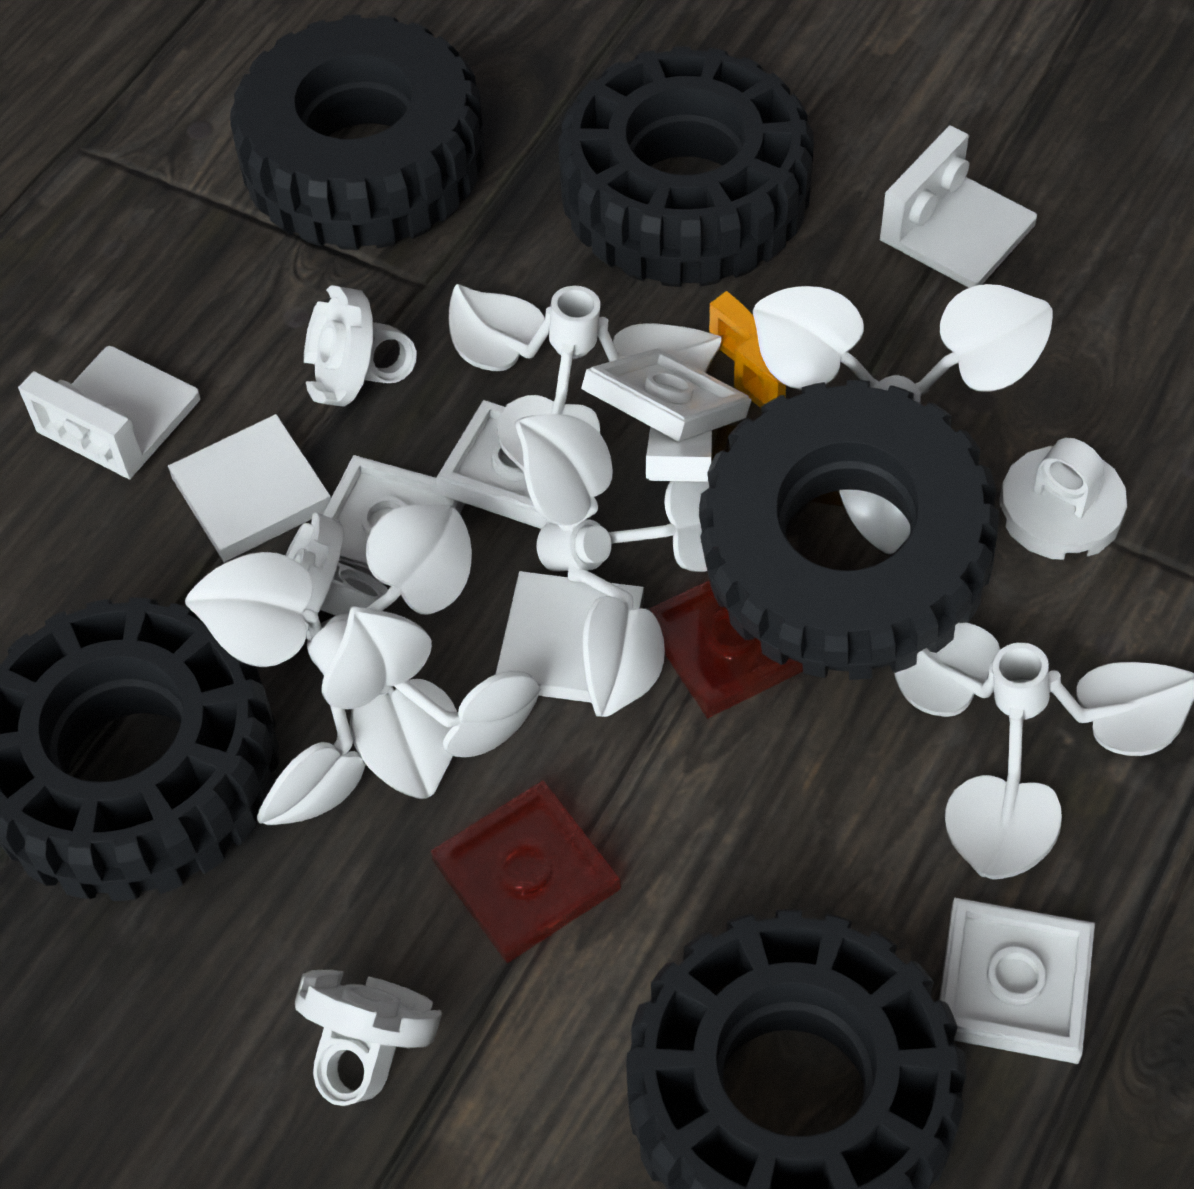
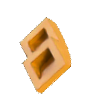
M725 291L710 303L709 333L721 336L719 350L735 361L734 387L748 395L752 399L751 401L761 408L764 404L781 395L786 396V385L772 375L763 360L754 316L741 302L728 291Z

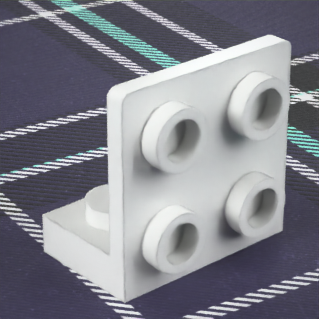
M949 125L885 192L880 240L962 285L971 288L982 285L1036 224L1037 214L966 177L969 169V162L965 160L969 135Z
M112 346L104 348L72 384L64 380L55 382L33 371L18 387L38 433L129 480L200 401V395L196 387Z

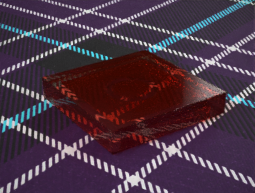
M710 580L647 609L654 614L660 624L666 657L707 719L803 672L802 663L789 658L786 664L781 665L763 655L761 641L757 638L745 640L730 624L727 608L718 605L711 589Z
M543 780L430 851L432 861L506 963L517 958L621 890L620 878Z

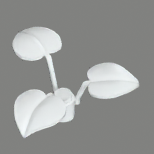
M456 284L449 307V329L453 344L459 355L475 367L490 371L507 370L517 362L520 355L528 359L533 358L548 335L550 343L561 355L554 402L538 395L520 397L507 404L498 419L497 436L500 446L505 454L523 471V450L514 424L520 418L540 414L569 415L587 422L600 434L598 417L591 408L578 404H565L572 359L581 358L596 345L597 337H599L609 362L658 348L706 373L720 349L721 336L693 328L648 323L624 328L615 335L612 341L608 332V319L599 317L600 300L592 290L582 286H567L558 290L552 297L551 307L546 309L545 319L537 307L523 299L505 294L479 292Z
M984 284L965 289L948 303L940 322L941 339L952 353L943 357L916 384L910 379L899 375L886 377L879 382L870 375L854 356L848 353L863 336L864 323L857 308L850 300L835 291L812 286L783 289L760 300L753 309V316L763 360L772 375L786 386L802 390V387L825 382V385H827L838 374L842 362L859 380L870 381V387L887 391L891 385L913 392V400L921 404L920 396L928 393L929 388L950 367L957 363L959 364V371L964 383L975 391L992 392L1016 383L1033 367L1043 352L1051 331L1053 310L1049 303L1042 299L1002 285ZM839 490L844 507L853 524L876 548L886 554H893L908 540L910 524L903 513L891 502L866 491Z
M540 414L523 417L516 420L514 424L522 445L527 489L536 510L542 518L549 522L541 529L537 538L538 557L548 570L555 572L568 571V579L570 581H582L608 595L596 599L587 613L583 629V655L588 690L596 716L603 717L610 716L644 695L655 684L664 663V638L660 624L651 611L643 608L633 609V597L629 592L596 576L588 570L596 569L609 557L611 546L614 543L673 535L674 556L680 567L695 572L707 571L700 538L702 531L699 519V503L701 493L709 488L708 481H670L666 489L664 503L666 514L671 524L608 532L596 521L587 519L598 511V503L594 497L603 493L609 487L612 480L611 456L603 437L587 422L569 415Z
M446 504L406 505L390 511L375 523L366 541V559L374 577L391 587L367 608L383 611L401 595L412 610L419 614L428 615L446 608L456 600L467 583L472 556L471 541L467 527L456 509ZM272 552L252 553L226 562L198 582L185 599L186 605L203 621L222 648L241 662L258 667L276 666L292 658L299 652L306 638L308 639V650L311 640L321 629L336 621H348L349 614H339L320 623L318 614L313 610L306 609L313 592V582L308 571L288 556ZM305 622H307V625H308V628H309V630H307V631H306ZM423 679L408 680V682L444 710L457 712L449 696L435 684ZM390 686L386 694H379L368 704L353 708L350 716V731L355 749L365 764L381 780L401 793L419 799H426L435 793L453 757L443 747V740L452 727L442 725L397 688L394 689L393 686Z
M351 607L348 621L341 620L327 625L313 637L308 647L310 657L324 675L322 694L331 706L337 729V740L334 745L327 742L314 744L293 759L269 791L259 809L257 820L260 824L264 823L266 825L304 821L333 809L350 795L362 777L365 762L358 752L349 751L352 747L353 739L345 709L358 708L368 704L379 694H386L390 686L397 688L442 725L452 727L443 740V747L450 755L464 758L484 754L495 749L510 738L529 716L541 688L533 677L526 672H502L487 678L470 691L462 701L458 712L446 711L407 681L421 670L430 655L432 641L426 631L415 622L397 614L369 608Z
M958 622L955 625L954 639L937 653L930 652L928 648H925L917 653V665L896 673L894 672L898 686L905 698L914 707L925 713L944 717L955 716L962 713L970 705L974 694L981 698H988L994 691L997 706L1002 712L1009 715L1007 782L990 775L971 778L954 790L948 800L945 811L947 834L952 845L980 876L989 879L1013 877L1031 869L1051 851L1061 831V805L1055 791L1041 783L1019 784L1021 777L1023 721L1036 716L1045 709L1049 702L1050 692L1057 697L1076 721L1080 723L1093 721V734L1101 746L1109 751L1127 756L1153 754L1168 746L1180 733L1194 702V673L1161 664L1118 662L1099 666L1089 671L1079 680L1077 685L1078 704L1061 684L1060 673L1055 670L1049 671L1048 659L1041 649L1028 643H1013L1000 650L999 643L992 634L970 623Z

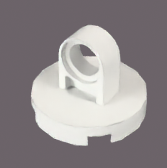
M330 286L326 289L331 300L329 303L320 301L316 303L308 325L304 349V363L315 364L316 382L306 381L307 391L313 401L345 407L355 399L364 380L396 383L405 379L412 372L416 363L417 352L414 343L397 328L373 322L369 300L362 290L339 286ZM385 340H397L400 347L397 361L388 368H377L373 361L376 347Z
M1063 438L1058 440L1054 446L1026 453L1011 465L1002 484L1000 507H1002V511L1007 518L1005 527L1010 536L1028 551L1050 559L1064 560L1066 553H1080L1088 550V557L1098 554L1115 540L1127 509L1126 487L1116 470L1102 460L1092 447L1075 438Z
M315 512L312 514L311 524L304 522L301 525L285 555L297 561L308 571L312 578L313 592L306 609L313 610L317 614L322 610L337 616L339 614H349L351 607L367 608L388 591L387 587L371 575L339 563L343 544V526L340 521ZM305 622L306 631H307L309 628H308L307 622Z
M311 970L302 974L295 999V1009L308 1020L324 1027L314 1061L313 1075L317 1089L332 1104L346 1106L374 1098L382 1091L387 1080L396 1047H426L435 1041L442 1013L441 1010H431L433 1002L427 997L408 988L369 976L366 986L359 984L343 986L340 985L343 971ZM346 1050L357 1054L364 1067V1079L356 1091L350 1090L343 1085L337 1071L338 1061Z

